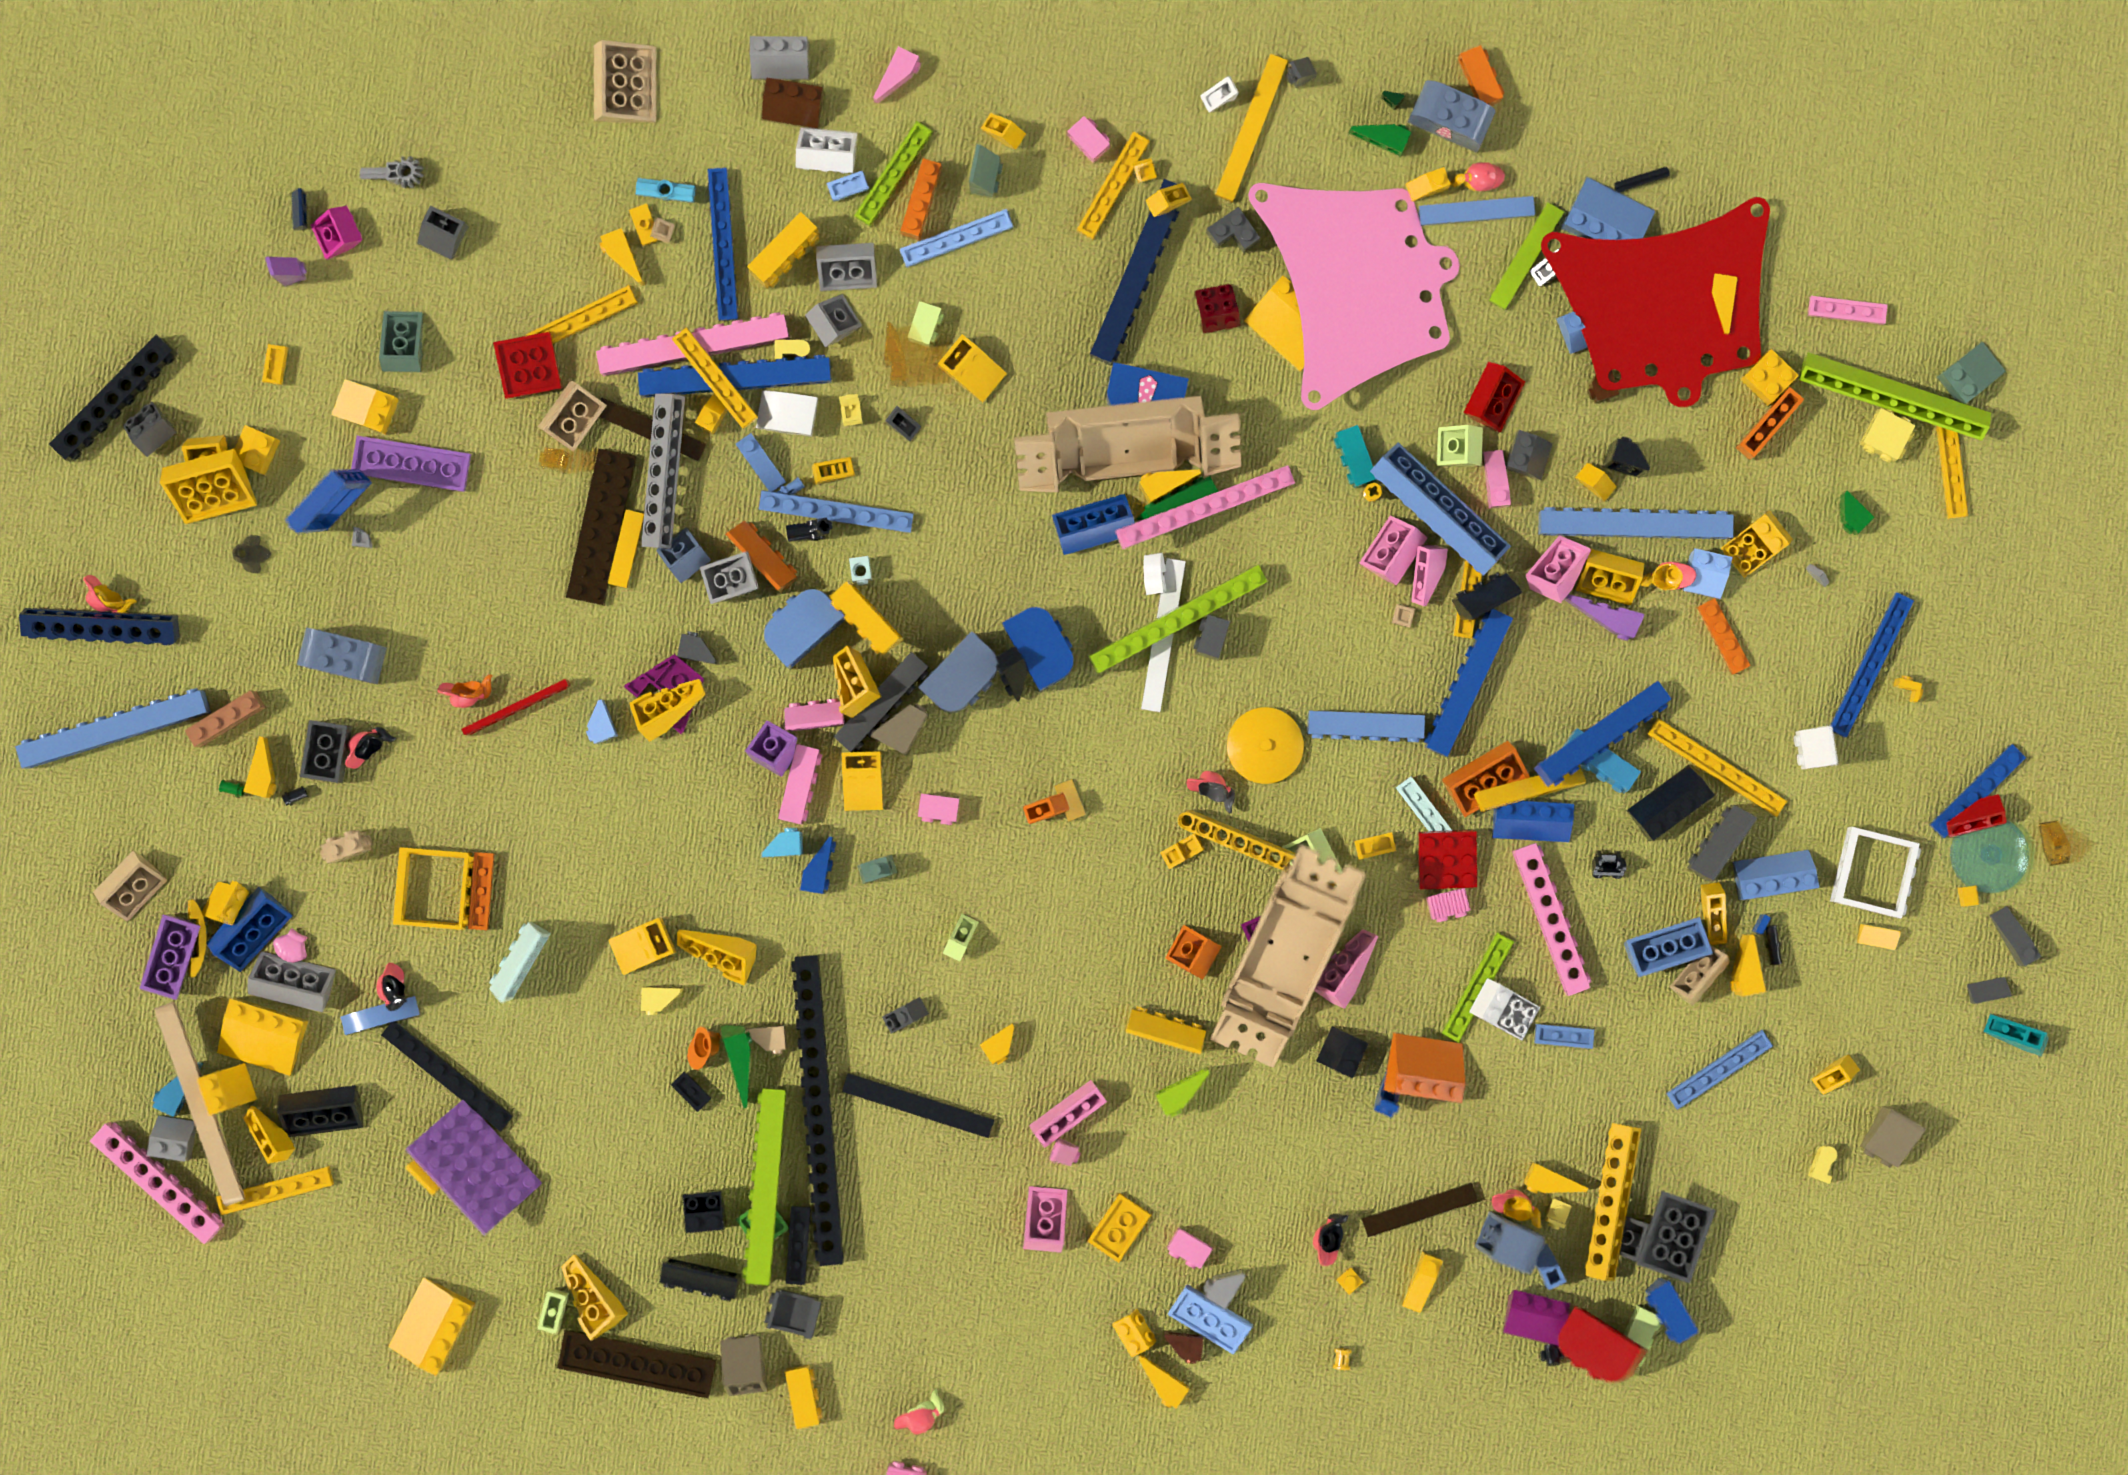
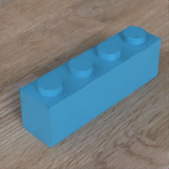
M1578 728L1575 729L1563 747L1584 732ZM1609 749L1602 754L1595 753L1593 755L1595 759L1588 764H1580V767L1584 770L1596 774V778L1600 781L1608 782L1612 785V789L1618 793L1629 791L1641 771Z

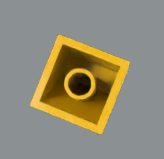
M246 1063L197 1078L209 1116L257 1100Z

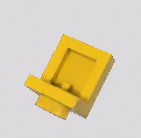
M1908 676L1895 679L1894 687L1912 691L1909 702L1916 703L1922 698V683L1914 682L1913 678Z

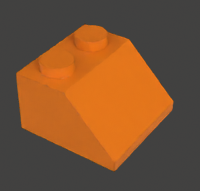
M1183 925L1165 959L1203 980L1222 946Z

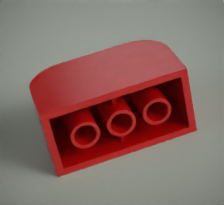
M1574 1307L1558 1336L1559 1348L1566 1357L1572 1360L1571 1364L1578 1369L1588 1370L1587 1374L1595 1380L1599 1379L1606 1382H1624L1631 1378L1648 1351L1582 1307Z

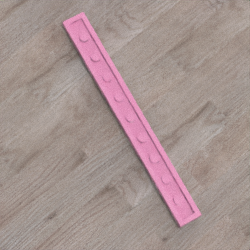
M1285 466L1121 528L1115 532L1122 549L1288 487L1293 485L1295 481L1289 466Z

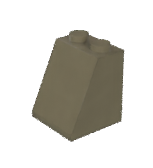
M915 704V706L909 705L874 731L871 736L907 756L929 716L925 713L927 710L918 704Z
M1882 1106L1860 1147L1865 1149L1863 1153L1872 1158L1875 1156L1881 1158L1880 1163L1889 1168L1892 1165L1899 1167L1926 1129L1893 1109Z
M755 1334L745 1335V1338L738 1339L737 1337H727L725 1340L720 1341L723 1386L729 1396L767 1392L762 1342L760 1337Z

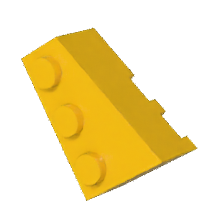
M846 646L833 656L835 679L838 680L839 688L837 695L840 696L841 704L839 712L853 718L880 698L881 695L859 651Z

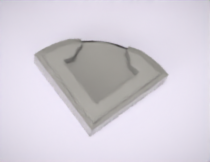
M353 528L352 546L372 548L370 536L360 528Z
M1813 564L1806 568L1808 573L1822 586L1826 587L1830 583L1826 574Z

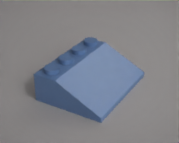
M1587 177L1561 228L1575 236L1588 239H1640L1644 237L1655 211Z

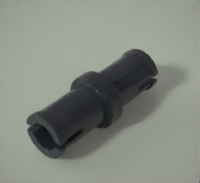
M1769 925L1766 927V948L1769 950L1770 965L1782 964L1781 942H1779L1777 925Z

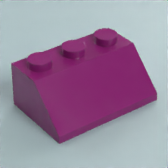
M1513 1290L1508 1297L1503 1333L1559 1346V1332L1568 1319L1570 1303Z

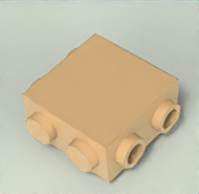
M351 830L343 833L344 837L342 838L341 836H335L326 839V843L321 845L322 850H320L322 859L327 863H338L372 850L371 846L373 845L370 835H366V832H359V830Z

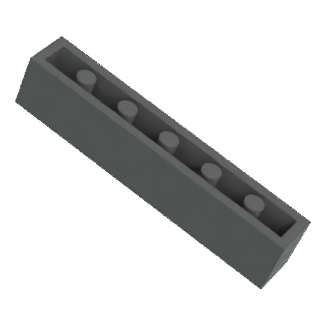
M910 652L878 687L881 697L855 717L850 718L835 734L834 738L850 752L854 750L858 752L864 745L862 741L867 736L871 737L872 733L877 730L875 727L879 722L883 724L890 717L888 714L892 708L896 710L902 704L901 698L905 694L910 695L916 688L914 684L918 680L922 681L929 674L927 671L929 667L913 652Z

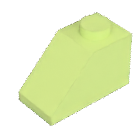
M961 914L943 954L961 961L979 922Z

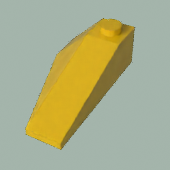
M697 679L679 684L673 689H661V692L655 694L652 692L646 693L629 704L638 731L650 742L666 733L706 694L701 680Z
M681 929L677 931V946L695 958L701 957L708 962L707 966L710 968L716 967L722 971V976L741 985L746 984L756 959V944L739 937Z
M576 1254L561 1266L568 1289H571L574 1297L573 1305L577 1307L580 1316L578 1318L579 1324L590 1340L615 1327L628 1315L619 1299Z

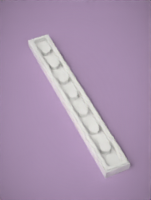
M1167 558L1166 572H1164L1166 592L1160 595L1157 618L1178 607L1186 561ZM1173 633L1152 644L1141 707L1143 710L1160 712Z

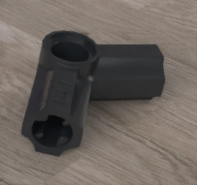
M827 517L809 520L806 523L787 525L788 542L825 539V535L829 534L833 526Z

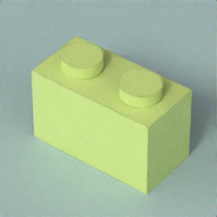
M919 301L907 337L908 340L930 347L931 343L935 344L938 335L935 332L937 325L941 326L944 315L941 314V308Z
M552 1288L547 1291L537 1329L554 1334L560 1331L569 1293Z

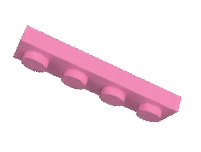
M1811 296L1809 300L1808 316L1881 325L1886 323V304Z

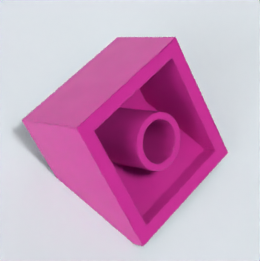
M347 205L328 209L310 225L326 260L354 248L363 240Z

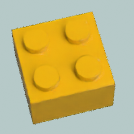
M1770 349L1740 380L1768 406L1799 375Z

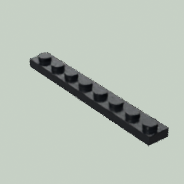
M397 1021L391 1022L381 1034L382 1037L459 1099L464 1100L474 1111L500 1132L513 1118L509 1111Z

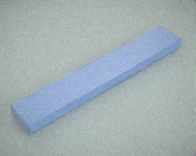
M1007 209L903 247L900 249L907 268L1012 229L1013 224Z

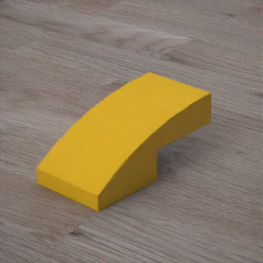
M1192 834L1160 852L1168 868L1171 869L1203 851L1205 848L1197 834Z

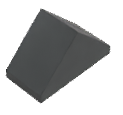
M898 406L894 408L885 420L890 428L908 441H911L921 428L916 421Z

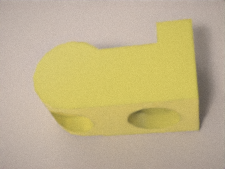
M775 340V361L776 359H783L784 356H805L807 358L811 353L810 345L804 340Z
M1827 1145L1819 1147L1808 1176L1830 1184L1832 1177L1828 1175L1831 1164L1837 1158V1151Z

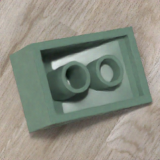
M976 144L969 178L970 193L993 198L994 193H998L999 182L996 180L997 175L1002 173L1003 163H1000L998 155L979 144Z
M384 311L379 353L382 372H421L422 312Z
M1980 342L1936 377L1955 401L1966 404L2006 371L1986 345Z

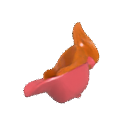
M487 675L482 683L477 681L456 682L455 684L445 682L439 685L437 691L449 696L452 706L468 708L473 706L478 700L487 699L490 696L492 675Z

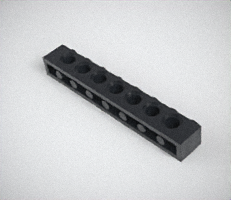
M156 334L49 445L64 460L69 462L77 460L82 454L81 451L85 447L91 446L95 441L94 438L99 433L101 434L106 431L108 424L121 415V410L125 406L131 405L135 400L134 397L139 392L141 393L146 390L149 385L148 383L162 373L161 369L175 360L177 352L162 337ZM158 354L157 362L152 363V356ZM141 368H144V375L139 377L138 371ZM130 381L132 386L126 391L125 384ZM115 395H117V396H118V401H117V403L112 404V403H111L112 397L115 396ZM104 409V416L99 418V410ZM90 422L91 429L85 432L84 427ZM77 436L78 442L72 446L71 440Z

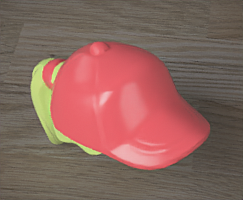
M937 1389L932 1392L931 1401L922 1402L915 1409H910L908 1413L898 1416L895 1419L894 1428H909L915 1435L925 1433L931 1429L935 1418L944 1411V1405L938 1396Z

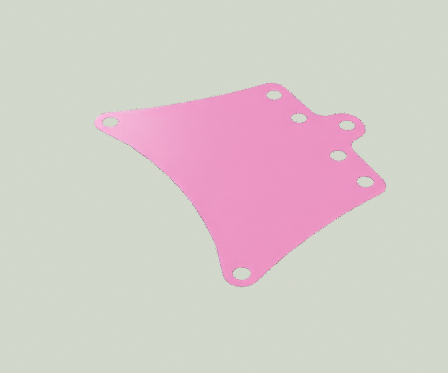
M1257 183L1250 188L1248 193L1249 200L1269 228L1283 256L1295 290L1304 343L1305 363L1301 400L1307 408L1312 410L1321 409L1366 380L1408 360L1441 350L1448 345L1450 337L1440 298V288L1445 282L1456 277L1459 271V260L1452 249L1445 246H1433L1426 241L1414 201L1412 202L1407 190L1397 188L1375 191H1323L1266 183ZM1258 190H1265L1267 192L1268 199L1265 202L1256 200L1255 194ZM1402 199L1407 202L1408 208L1406 211L1399 212L1396 210L1395 203L1397 200ZM1409 235L1415 236L1418 240L1417 246L1414 248H1410L1405 244V239ZM1448 257L1451 259L1452 266L1450 269L1441 268L1439 264L1441 258ZM1423 290H1428L1432 293V300L1428 303L1420 299V293ZM1432 326H1437L1441 329L1442 334L1437 339L1429 335V329ZM1312 390L1318 391L1321 395V399L1317 403H1312L1308 399V394Z

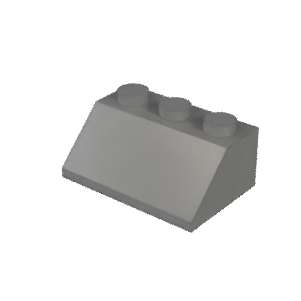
M750 36L752 80H766V77L779 80H809L808 37Z
M874 243L817 246L816 260L820 291L877 287Z

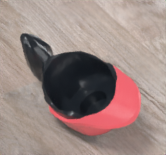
M376 727L371 732L356 733L347 742V749L350 754L346 759L345 765L351 769L360 767L372 754L380 750L383 741L393 742L396 738L391 736L382 727Z
M388 963L383 974L377 980L376 989L379 998L385 1002L386 1009L394 1011L407 1002L404 998V972L398 965Z
M1333 1213L1328 1217L1327 1223L1315 1232L1313 1247L1318 1251V1259L1322 1266L1332 1265L1336 1261L1344 1235L1341 1224L1347 1222L1349 1215Z

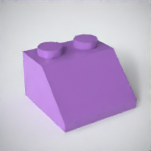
M766 721L745 752L752 761L782 777L793 761L797 737Z

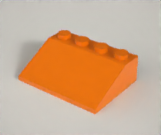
M1393 1033L1384 1090L1398 1094L1462 1103L1465 1089L1463 1044Z

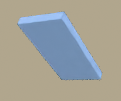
M1188 1284L1167 1314L1233 1355L1253 1327L1251 1322L1207 1299L1203 1293Z

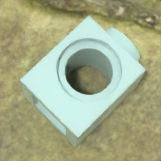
M869 557L849 558L852 582H857V585L868 584V581L872 580ZM863 566L866 568L864 576L856 575L858 567Z

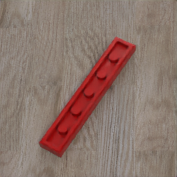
M563 679L461 730L465 736H470L569 688L571 685L567 679Z

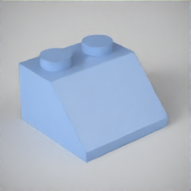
M1695 548L1689 555L1688 565L1696 571V578L1691 585L1684 587L1683 591L1721 599L1729 577L1732 557Z

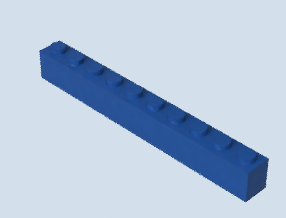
M816 355L814 359L800 356L790 361L787 358L776 359V362H768L767 359H762L752 364H749V361H739L738 365H730L729 362L719 363L718 366L736 390L832 383L829 357L826 358L825 355ZM691 365L681 366V369L673 370V367H663L662 371H654V369L648 368L643 369V372H638L639 395L642 398L655 397V394L687 395L713 392Z

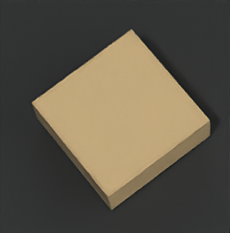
M657 217L650 236L669 243L675 224Z
M1396 604L1392 623L1411 628L1415 609Z

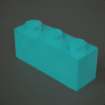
M1356 425L1336 432V438H1333L1336 449L1341 450L1342 456H1340L1343 467H1347L1349 474H1346L1349 484H1353L1355 489L1376 481L1377 479L1370 472L1373 464L1359 426Z

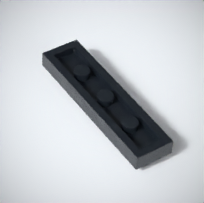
M791 1206L785 1284L805 1285L811 1207Z

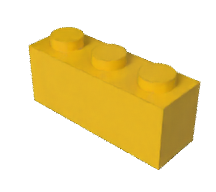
M809 1364L786 1369L785 1374L796 1429L819 1425L820 1419H823L821 1407L817 1406L816 1400H819L818 1389L814 1388L813 1385L815 1380L814 1369H810Z

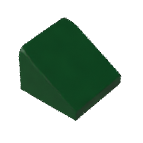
M1383 91L1381 99L1395 110L1406 95Z

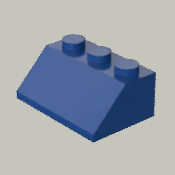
M1663 1278L1656 1279L1645 1290L1648 1295L1646 1300L1651 1307L1656 1309V1318L1660 1324L1664 1323L1667 1329L1665 1333L1669 1340L1680 1344L1698 1333V1330L1670 1281Z

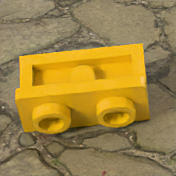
M1138 1309L1133 1310L1129 1315L1116 1320L1112 1324L1131 1357L1150 1349L1157 1342L1154 1333L1149 1329L1144 1316Z

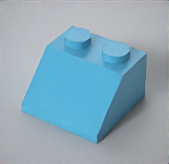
M785 828L784 832L779 833L762 852V857L804 855L802 832L797 831V828Z

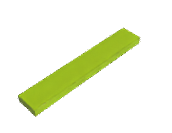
M916 121L855 213V218L871 227L932 135V130Z
M1550 203L1546 204L1488 301L1503 310L1507 308L1542 250L1541 241L1543 237L1554 230L1564 213L1562 210Z
M1496 932L1441 1032L1442 1034L1458 1043L1460 1042L1474 1016L1469 1011L1487 978L1492 981L1494 980L1514 941Z

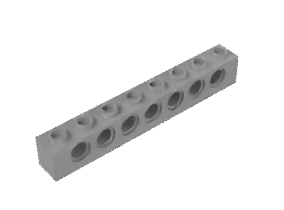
M655 394L641 547L672 548L685 396Z

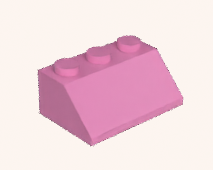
M1390 515L1359 564L1397 586L1416 557L1418 546H1422L1427 537L1416 527Z
M838 698L827 699V703L820 704L819 701H809L808 705L801 706L800 703L789 704V707L785 708V730L798 731L845 725V715L839 712L841 704Z

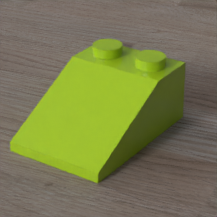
M1207 1067L1155 1092L1166 1116L1174 1117L1181 1113L1180 1109L1185 1107L1210 1074Z

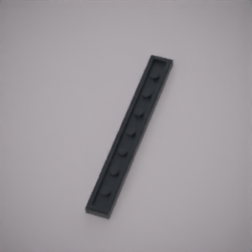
M850 1073L847 1074L842 1092L989 1138L995 1120Z

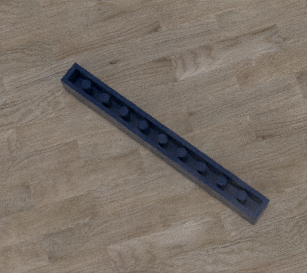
M1164 179L1160 189L1177 184ZM1177 208L1156 217L1150 211L1090 352V357L1108 365H1111L1113 361H1117L1120 354L1118 347L1120 343L1124 345L1128 335L1125 333L1127 326L1131 327L1135 316L1132 314L1135 309H1139L1143 300L1140 298L1142 291L1146 292L1150 281L1147 280L1149 274H1154L1157 267L1155 260L1157 256L1161 257L1164 251L1163 241L1164 239L1168 240L1172 229L1169 228L1171 222H1176L1179 211H1177Z

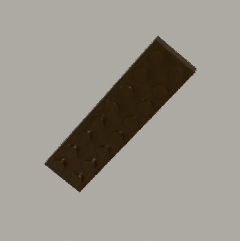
M598 449L566 598L602 606L605 604L609 586L608 580L623 523L637 459L636 456Z
M565 1329L557 1369L709 1399L717 1360L602 1336L590 1340L586 1333Z

